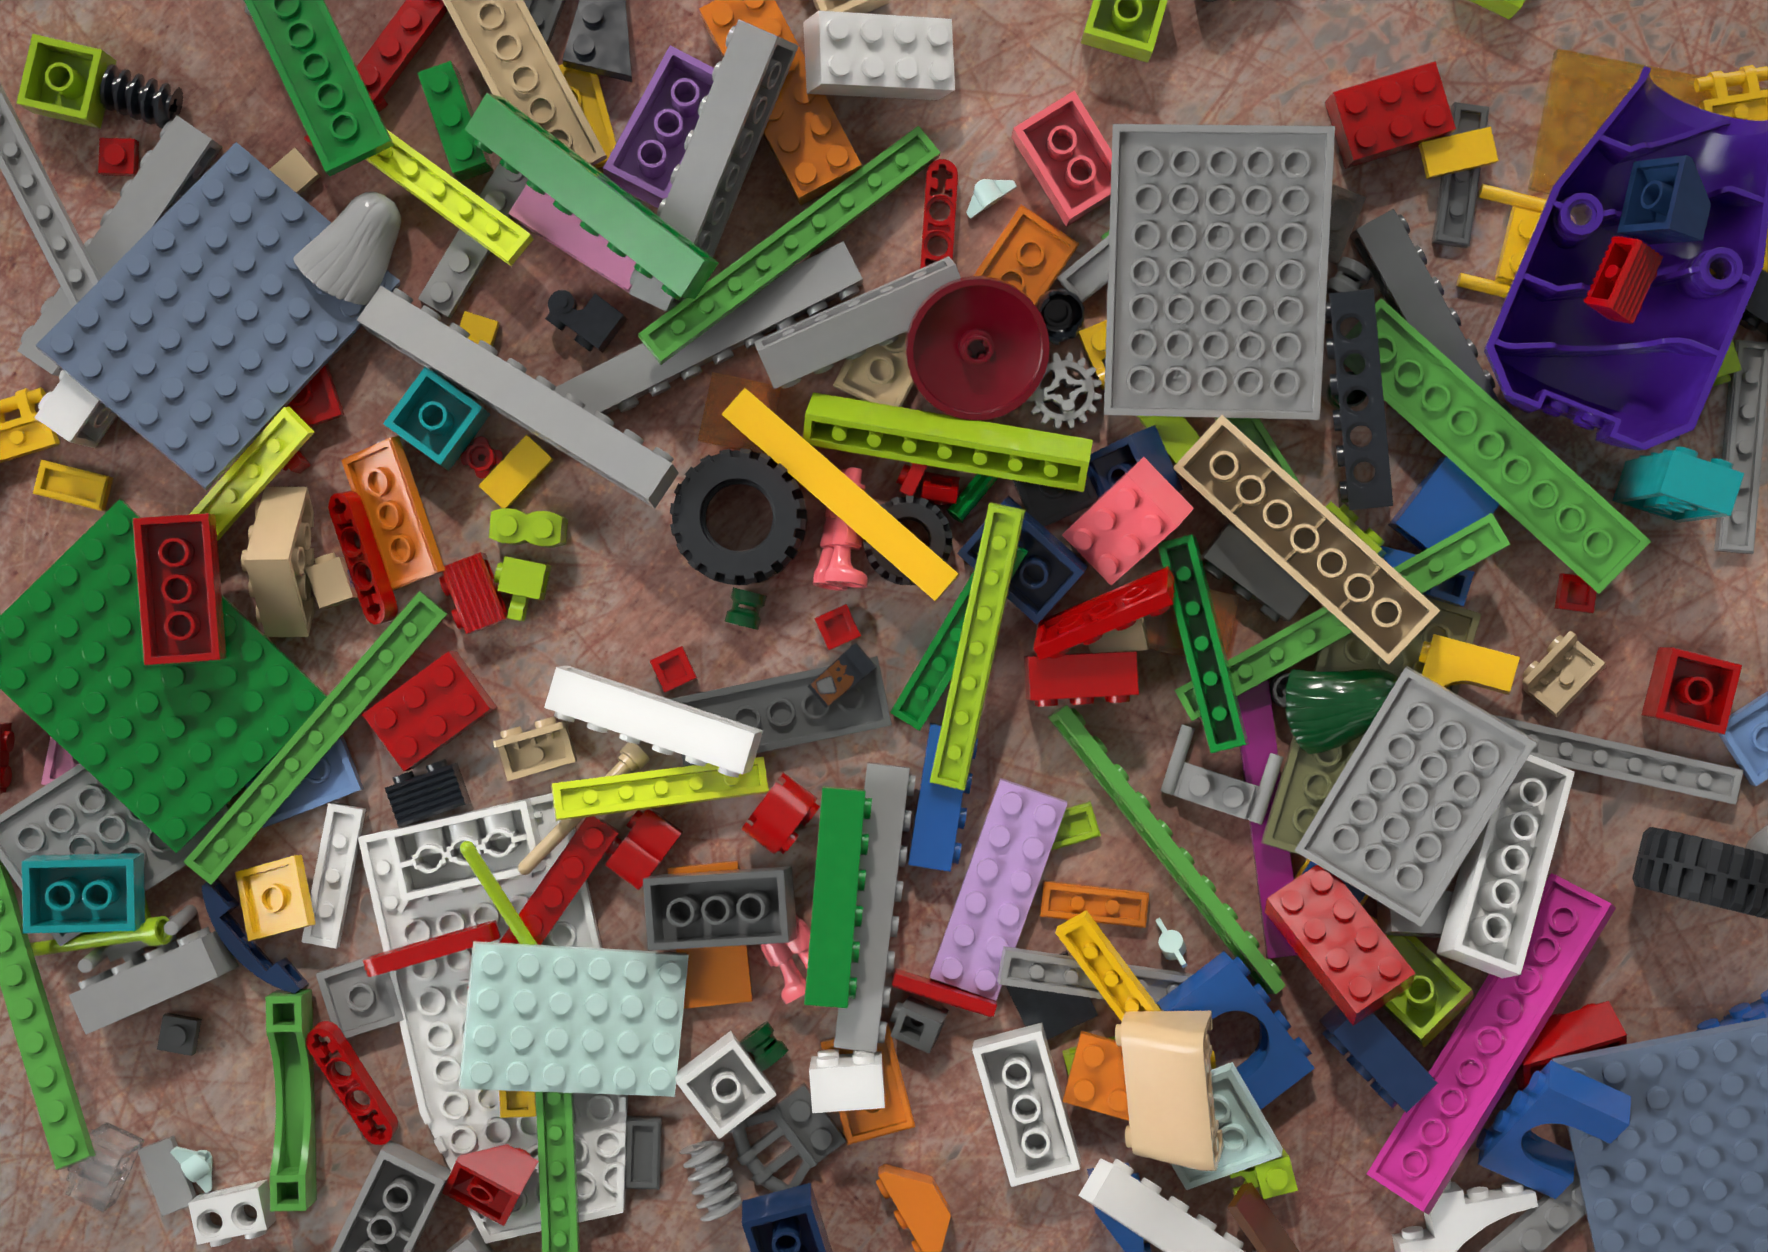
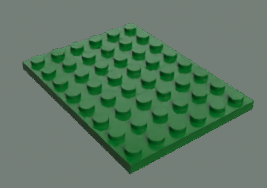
M119 499L0 615V689L175 853H178L286 745L328 695L223 595L225 659L144 665L133 518L141 517L122 499Z

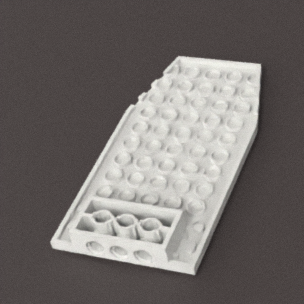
M552 793L358 837L383 952L492 920H496L501 936L500 939L492 942L499 943L509 929V926L462 855L460 845L465 841H470L474 844L519 914L576 832L574 827L531 873L522 875L518 871L519 863L561 821H556ZM587 879L541 945L602 948ZM473 948L389 972L404 1018L399 1023L419 1112L425 1125L428 1124L435 1138L433 1141L438 1151L443 1154L451 1171L460 1155L505 1144L514 1148L524 1149L534 1159L538 1160L537 1116L500 1118L499 1090L460 1089L459 1087L468 999L467 987L469 986ZM573 1093L579 1223L620 1214L625 1210L628 1095ZM539 1163L505 1226L467 1207L485 1244L541 1231Z

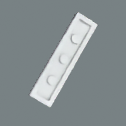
M333 802L328 803L310 895L316 925L304 928L301 941L303 943L334 949L340 947L359 849L358 837L361 836L366 809Z

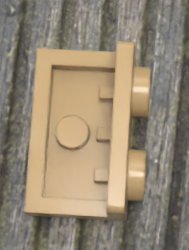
M1569 631L1564 637L1561 635L1556 637L1547 648L1548 654L1541 662L1534 661L1522 675L1524 678L1522 681L1524 691L1556 718L1606 667L1603 660L1577 641V635L1572 631Z
M554 716L534 722L536 729L523 733L521 726L500 732L502 739L493 741L495 748L498 747L507 781L577 761L566 721L556 723Z

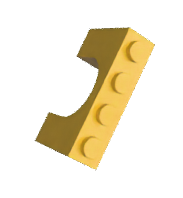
M1433 634L1431 642L1424 641L1419 662L1425 663L1422 675L1444 688L1458 684H1467L1509 695L1520 657Z

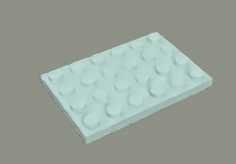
M473 941L459 1080L460 1089L675 1097V1076L678 1069L689 955L677 952Z

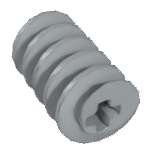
M722 1141L698 1142L683 1148L679 1152L680 1154H691L692 1157L683 1166L684 1168H695L696 1170L687 1179L690 1182L699 1181L700 1183L698 1187L692 1190V1194L704 1195V1199L696 1204L697 1209L708 1208L709 1211L700 1218L701 1221H711L723 1217L736 1209L742 1202L741 1196L733 1194L737 1190V1183L728 1181L733 1176V1170L724 1167L729 1162V1158L726 1154H719L725 1148Z

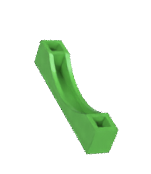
M302 989L295 994L284 990H276L265 997L266 1033L273 1060L276 1096L275 1137L270 1170V1212L306 1211L317 1200L314 1058L306 1045V1037L313 1029L312 989Z

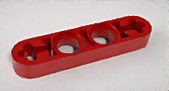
M938 159L932 162L926 173L920 269L926 267L925 261L935 263L948 256L953 260L958 171L956 166L946 159ZM939 168H946V174L952 175V179H946L944 192H952V197L943 194L930 196V191L938 192V179L932 178V174H938ZM937 202L945 203L950 209V215L943 221H937L930 215L931 206ZM934 237L943 238L948 245V249L945 254L934 256L928 251V242Z
M354 491L335 493L329 500V514L366 619L374 625L390 622L396 618L398 612L397 601L364 504L360 496ZM355 532L358 534L360 538V549H358L355 544ZM366 566L369 567L372 574L371 583L366 577Z
M492 920L378 953L362 961L367 977H373L473 948V941L492 942L500 939L501 936L496 920Z
M330 1021L319 1022L306 1037V1045L309 1052L368 1142L374 1145L386 1144L398 1129L396 1115L341 1029ZM321 1036L323 1038L328 1036L330 1042H321L318 1037ZM336 1050H338V1052L334 1054L332 1058L329 1057L330 1052L331 1054H333ZM342 1061L350 1066L351 1075L344 1076L339 1074L335 1068V1062ZM354 1091L365 1092L369 1096L370 1104L362 1105L358 1103L354 1098ZM373 1109L376 1110V1113H375V1114H374L373 1112H372V1113H370V1112H371ZM377 1124L379 1126L384 1124L386 1126V1130H384L383 1128L376 1129L374 1125Z

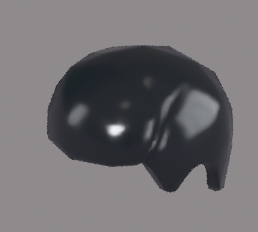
M1063 288L1052 289L1042 294L1035 305L1046 324L1049 342L1060 345L1065 340L1075 338L1084 322L1085 307L1080 298L1075 293Z

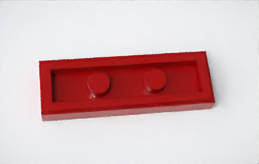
M897 968L894 970L892 977V986L894 988L984 1016L994 1017L997 1008L995 1000Z

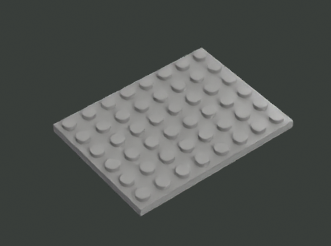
M1113 124L1104 415L1218 418L1223 415L1226 418L1320 420L1335 126Z

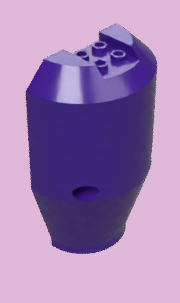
M1646 66L1642 68L1635 85L1551 188L1484 348L1485 355L1505 399L1513 406L1527 414L1539 409L1551 416L1560 417L1561 415L1572 419L1573 424L1593 431L1594 428H1597L1595 441L1631 450H1646L1694 430L1762 271L1768 230V120L1755 121L1732 118L1683 102L1658 87L1650 78L1651 68ZM1684 155L1692 157L1711 203L1703 241L1647 244L1655 252H1658L1659 255H1662L1663 259L1657 270V276L1651 283L1642 303L1640 313L1633 324L1607 319L1587 305L1584 299L1588 297L1587 292L1591 290L1590 285L1594 283L1593 278L1597 276L1596 272L1600 270L1599 265L1603 263L1602 258L1606 256L1605 252L1609 250L1608 245L1612 243L1611 238L1614 236L1630 238L1617 233L1634 161ZM1570 214L1574 217L1576 224L1571 220ZM1709 268L1716 273L1717 279L1712 277Z

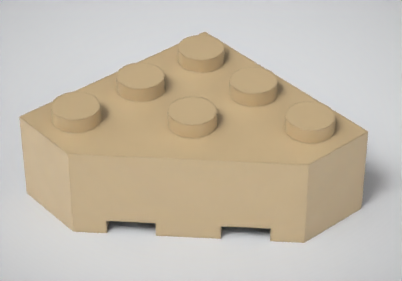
M265 487L261 501L256 502L255 523L250 525L248 530V548L243 550L241 554L242 570L247 571L249 575L250 597H255L257 604L256 619L258 623H262L266 637H308L315 612L314 597H311L312 586L306 571L307 567L314 565V548H310V527H314V511L308 487Z

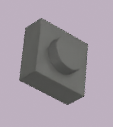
M172 1013L164 1014L157 1050L189 1056L194 1055L197 1049L202 1019Z

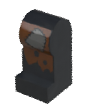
M854 643L807 687L826 708L877 666L861 647Z

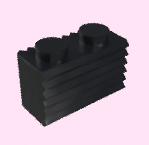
M446 759L427 765L428 773L415 777L413 771L392 778L394 785L385 787V792L387 793L399 828L471 803L458 763L448 765Z

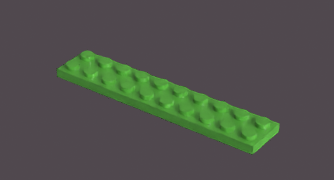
M1380 298L1375 304L1384 400L1600 594L1651 540ZM1360 321L1350 330L1345 338L1354 339L1360 335L1362 331ZM1350 354L1344 360V364L1356 375L1360 374L1365 368V360L1359 354Z

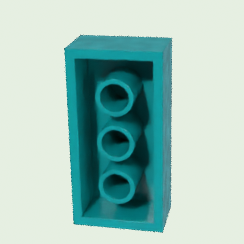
M1676 447L1675 450L1664 449L1662 453L1651 452L1649 456L1639 455V458L1625 461L1612 501L1678 523L1731 516L1745 473L1733 470L1734 464L1726 460L1711 458L1709 462L1697 458L1698 452L1689 448Z

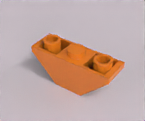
M885 1163L879 1166V1179L876 1180V1184L885 1199L891 1197L897 1209L894 1211V1215L903 1230L909 1228L915 1240L911 1243L915 1252H941L951 1211L933 1176Z

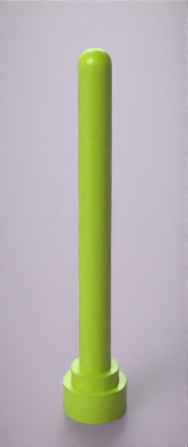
M470 841L463 842L460 845L462 855L520 944L538 945L474 844Z
M166 916L148 918L136 931H114L80 935L62 946H59L55 939L30 944L34 956L137 941H142L149 946L166 945L171 941L173 935H168L164 931V925L169 919Z

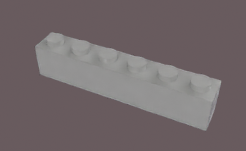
M948 256L754 341L774 389L780 386L782 388L792 387L799 383L801 377L812 372L814 374L824 373L834 366L833 363L844 358L847 360L856 359L865 354L866 349L876 344L884 346L896 341L899 338V334L908 331L916 310L932 292L946 283L961 278L956 264Z

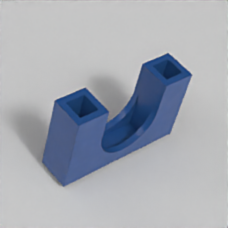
M1223 951L1160 999L1157 1004L1163 1011H1212V1019L1229 1011H1244L1256 1016L1260 1027L1258 1045L1252 1055L1236 1067L1261 1110L1315 1069L1307 1058L1312 1052L1299 1036L1294 1040L1287 1032L1292 1026L1279 1010L1275 1013L1270 1010L1267 1003L1271 1001V998L1259 983L1254 987L1246 978L1251 972L1238 956L1232 960Z
M1550 1060L1541 1071H1536L1532 1075L1528 1086L1523 1091L1519 1090L1516 1092L1506 1110L1498 1112L1494 1123L1488 1129L1484 1128L1480 1132L1476 1142V1147L1479 1149L1478 1165L1556 1199L1574 1181L1575 1160L1573 1152L1539 1137L1530 1129L1543 1124H1562L1574 1127L1611 1144L1630 1125L1631 1096Z

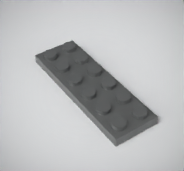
M878 656L870 657L877 667L826 708L807 686L829 666L670 699L763 730L757 753L892 725ZM681 754L684 767L694 765L685 761L686 755Z

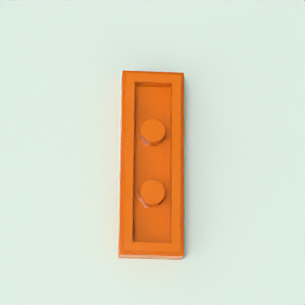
M1043 880L1040 917L1069 920L1087 910L1096 923L1146 928L1149 892Z

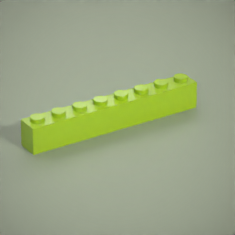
M814 392L805 413L803 439L811 446L1084 492L1093 442L1091 439L979 420H965L950 415Z

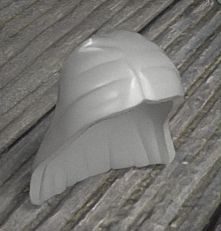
M365 192L355 197L328 227L293 258L294 263L306 278L324 292L340 300L344 299L357 305H367L380 287L390 262L401 227L400 211L395 202L385 195L377 192Z

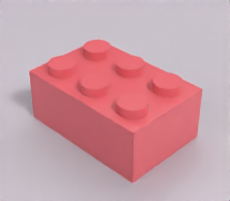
M1075 90L1013 128L1011 138L1066 227L1110 200L1112 151Z
M1143 457L1093 503L1062 536L1112 586L1174 531L1194 508Z

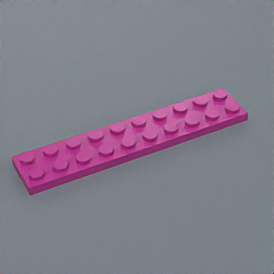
M1553 873L1549 875L1545 882L1521 975L1500 978L1492 974L1488 975L1429 1071V1074L1438 1084L1407 1113H1403L1368 1170V1176L1424 1213L1430 1214L1616 908L1613 904Z

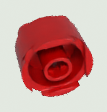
M784 772L778 778V781L783 785L781 786L776 782L748 818L753 825L751 826L746 822L741 828L743 832L774 855L778 851L784 854L789 850L799 836L794 831L799 823L803 826L809 823L820 808L815 803L817 797Z

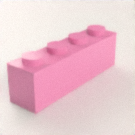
M526 185L508 214L521 225L629 293L632 287L630 278L635 269L634 265L636 262L627 255L624 258L611 251L607 247L609 241L600 234L597 237L584 230L580 226L582 220L574 214L569 216L558 210L553 205L555 199L547 193L542 195Z

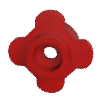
M482 436L475 438L474 444L461 454L462 464L470 466L475 470L476 476L480 479H485L495 464H499L503 460V453L500 450H494L489 445L488 439ZM481 454L485 456L484 461L479 460Z

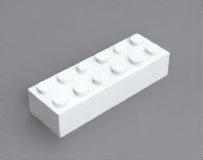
M1529 755L1461 864L1437 954L1500 978L1521 975L1572 785L1574 771Z

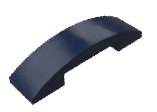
M219 879L212 885L206 882L201 886L205 907L211 923L224 945L244 967L270 985L294 994L309 984L287 957L273 964L254 941H248L247 933L230 914L240 903Z

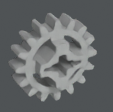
M1070 352L1065 360H1061L1058 353L1053 354L1052 363L1047 364L1043 376L1044 378L1046 374L1052 371V384L1049 387L1040 389V382L1035 392L1026 400V402H1034L1036 405L1031 411L1032 416L1040 412L1044 415L1041 420L1042 425H1045L1049 420H1053L1054 429L1058 430L1062 422H1066L1070 430L1074 428L1075 419H1078L1082 424L1087 422L1086 415L1084 414L1086 411L1091 414L1097 411L1096 407L1091 403L1092 401L1101 400L1102 395L1094 392V389L1102 383L1101 380H1092L1091 376L1096 369L1092 367L1086 370L1083 367L1086 361L1084 357L1078 363L1073 362V354ZM1067 369L1075 371L1082 379L1076 380L1067 374ZM1060 383H1063L1065 388L1075 389L1069 393L1067 400H1063L1062 395L1052 394L1053 391L1058 389ZM1087 393L1083 406L1075 412L1074 401L1076 397ZM1050 402L1057 406L1060 414L1050 411L1044 403Z

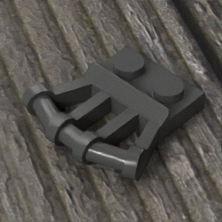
M805 1082L768 1110L751 1114L729 1131L733 1135L738 1157L736 1159L742 1166H747L753 1174L751 1179L756 1185L760 1184L772 1192L799 1186L810 1168L816 1166L818 1162L846 1142L844 1134L827 1112L812 1113L811 1090ZM773 1120L777 1126L750 1146L745 1128ZM784 1135L792 1146L764 1166L756 1155ZM798 1154L802 1158V1163L788 1185L772 1175Z

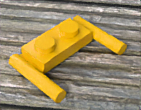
M1482 184L1479 189L1478 198L1513 206L1495 280L1460 273L1456 285L1506 298L1547 199Z

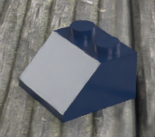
M1684 155L1634 161L1617 233L1633 239H1639L1650 245L1703 241L1711 203L1693 158Z
M1155 425L1133 433L1090 454L1087 474L1098 498L1143 457L1178 492L1184 490Z

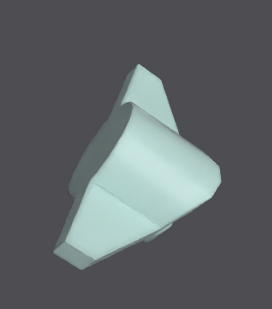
M982 179L978 181L974 187L973 196L966 212L970 219L981 211L997 203L1007 193L1015 189L1017 185L1013 180Z
M1160 918L1156 919L1155 921L1162 932L1158 943L1163 956L1167 960L1177 959L1182 968L1186 967L1187 963L1183 955L1187 948L1182 935L1175 930H1167Z
M178 1146L172 1149L170 1153L181 1164V1169L190 1181L196 1182L205 1193L211 1191L213 1187V1157L211 1152L207 1150L193 1151Z

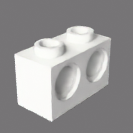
M268 1180L202 1193L188 1203L197 1245L210 1242L211 1247L221 1246L231 1242V1237L244 1235L245 1239L257 1238L265 1235L266 1230L276 1221L275 1212H270ZM244 1205L253 1206L257 1211V1218L248 1217L244 1211ZM210 1212L220 1215L222 1226L212 1223Z

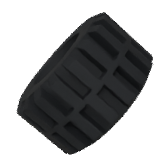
M914 496L895 497L880 505L899 522L912 520L921 524L928 533V547L947 563L952 550V530L946 516L942 514L936 505L928 502L929 500ZM864 540L866 557L871 567L882 578L898 585H916Z

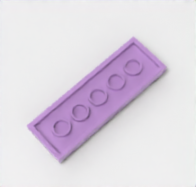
M1000 778L931 969L930 978L995 1001L997 1000L1002 986L999 985L997 978L1003 946L1016 948L1066 810L1067 801Z

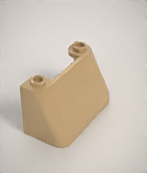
M1212 1011L1125 1012L1122 1023L1116 1025L1115 1040L1117 1046H1122L1130 1126H1126L1125 1141L1127 1148H1132L1134 1155L1200 1171L1217 1170L1224 1143L1223 1132L1219 1130V1120L1215 1119L1210 1064L1212 1045H1210L1209 1034H1207L1208 1030L1213 1029Z

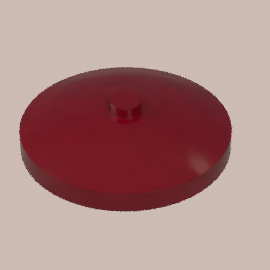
M970 276L956 279L932 292L916 310L908 328L905 346L910 375L923 397L940 411L965 420L993 419L1003 416L1022 405L1035 392L1042 381L1050 352L1046 324L1032 300L1014 285L986 276Z

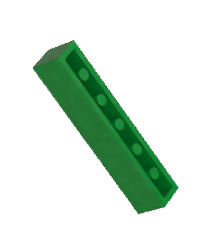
M1191 534L1158 544L1163 568L1169 566L1175 578L1173 607L1210 753L1249 745L1197 538Z
M822 786L804 1005L848 1008V999L856 998L857 977H850L851 963L859 962L860 941H853L854 927H861L863 906L856 905L857 891H864L866 870L859 869L860 855H867L869 842V834L862 833L863 819H870L872 806V798L865 797V789Z

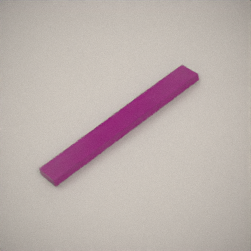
M1269 679L1237 697L1249 745L1240 747L1244 782L1260 786L1270 753L1278 755ZM1280 771L1262 825L1249 821L1265 951L1268 959L1298 955L1265 913L1267 898L1294 880L1291 853L1261 843L1280 782Z

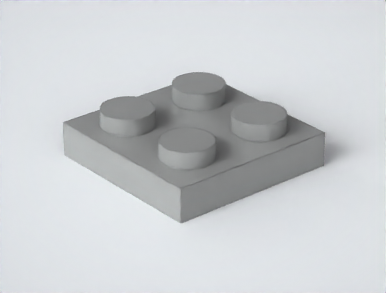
M367 957L316 973L330 1021L341 1029L346 1038L404 1020L390 973L367 977L362 961Z

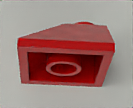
M508 1144L460 1155L453 1166L442 1194L505 1226L539 1161L534 1159L526 1150L514 1148Z

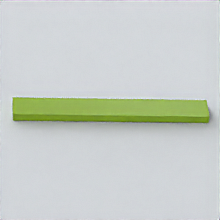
M992 502L988 505L930 783L960 790L966 789L1026 510Z

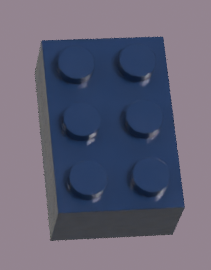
M1009 495L1001 503V505L1023 509ZM1026 511L1018 546L1028 552L1010 581L1007 599L1035 624H1038L1083 575L1088 565ZM985 522L957 553L973 569L976 566Z
M1335 1005L1319 1020L1326 1028L1322 1035L1343 1056L1347 1052L1350 1054L1346 1061L1367 1082L1373 1078L1374 1082L1370 1084L1371 1088L1392 1109L1398 1104L1407 1113L1438 1084L1374 1013L1353 1026L1339 1007Z
M811 1183L742 1201L741 1223L751 1252H833Z

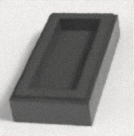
M627 1116L625 1189H660L662 1116Z

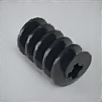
M111 64L105 70L101 82L100 99L103 108L106 110H116L117 113L123 116L130 115L135 120L143 119L145 123L150 125L156 124L161 129L167 122L173 121L176 115L179 116L183 104V92L180 87L171 95V85L169 83H163L158 91V81L154 78L149 79L144 86L145 79L140 73L136 74L131 81V71L128 69L122 70L119 76L116 65Z

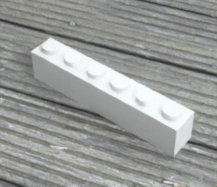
M568 665L556 667L544 707L555 711L554 716L558 719L574 722L576 718L588 722L586 727L593 731L607 733L609 729L620 733L619 738L623 741L633 744H640V741L653 744L652 750L672 755L674 751L686 755L685 761L691 764L705 766L706 763L718 766L719 773L736 778L739 777V774L743 775L752 770L763 730Z
M1100 1158L1078 1195L1163 1252H1245L1242 1250L1244 1245L1242 1241L1227 1232L1222 1237L1214 1231L1217 1225L1198 1214L1196 1219L1187 1214L1190 1208L1188 1205L1173 1196L1166 1200L1159 1195L1162 1190L1161 1187L1145 1177L1139 1182L1131 1176L1134 1170L1118 1159H1115L1112 1164Z

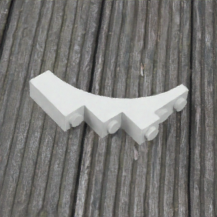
M1450 1180L1430 1214L1424 1213L1427 1229H1423L1420 1226H1410L1401 1230L1402 1233L1392 1234L1395 1252H1457L1466 1241L1486 1226L1510 1214L1538 1207L1536 1192L1521 1183L1510 1181L1501 1185L1502 1188L1488 1190L1487 1187H1473L1467 1190V1194H1464L1463 1190Z

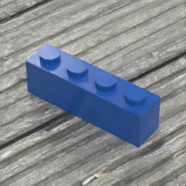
M930 723L908 865L951 872L952 863L959 864L962 843L955 841L957 829H964L967 808L961 807L963 793L970 794L973 773H969L965 790L930 783L942 726ZM978 738L976 739L972 759L976 757Z

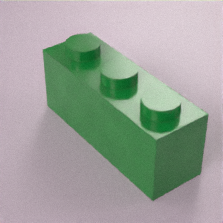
M452 61L417 72L452 173L462 182L493 171L488 153L477 147L473 143L475 137L464 130L474 113L461 75Z

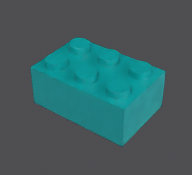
M144 853L34 855L23 860V934L136 931L139 929L140 925L145 922Z

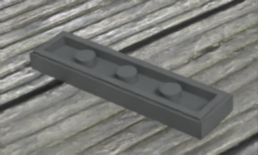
M1454 102L1451 106V114L1456 130L1449 136L1486 128L1490 107ZM1481 167L1441 176L1432 244L1468 248L1470 246Z

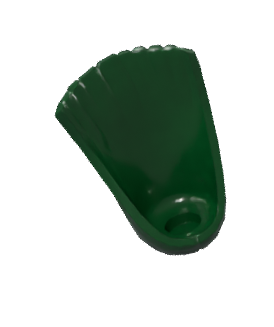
M1381 669L1331 672L1291 670L1285 690V706L1287 707L1286 716L1292 735L1295 736L1296 742L1308 754H1316L1345 745L1365 734L1397 682L1398 677L1389 671Z

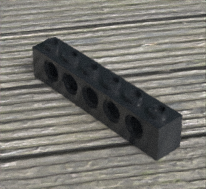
M1374 288L1329 294L1330 302H1326L1325 324L1332 323L1333 338H1326L1328 360L1335 359L1337 374H1329L1331 396L1339 395L1340 404L1339 410H1333L1335 432L1342 431L1343 445L1336 446L1338 467H1345L1347 480L1339 482L1341 503L1349 502V510L1393 506ZM1347 318H1355L1362 325L1360 335L1354 339L1345 338L1340 332L1341 323ZM1350 354H1359L1365 360V368L1358 375H1350L1344 369V360ZM1353 390H1362L1368 395V405L1363 410L1355 411L1348 406L1347 396ZM1357 426H1366L1372 433L1371 441L1365 446H1356L1350 439L1351 431ZM1360 462H1369L1375 468L1374 477L1367 482H1361L1354 476V468Z

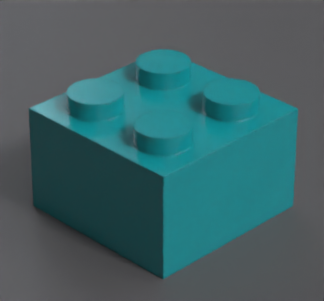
M425 366L383 424L450 471L491 414Z

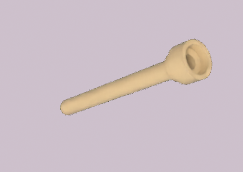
M628 742L620 750L621 755L617 758L619 762L604 777L627 774L628 772L633 773L636 769L640 771L650 761V758L637 744ZM584 817L561 820L519 863L518 871L522 875L531 873Z

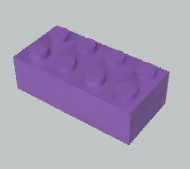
M670 45L603 167L604 175L626 192L658 208L662 200L668 197L672 187L670 182L672 172L682 162L686 152L684 149L686 137L696 127L700 117L698 115L699 105L704 96L709 94L713 84L712 73L714 68Z

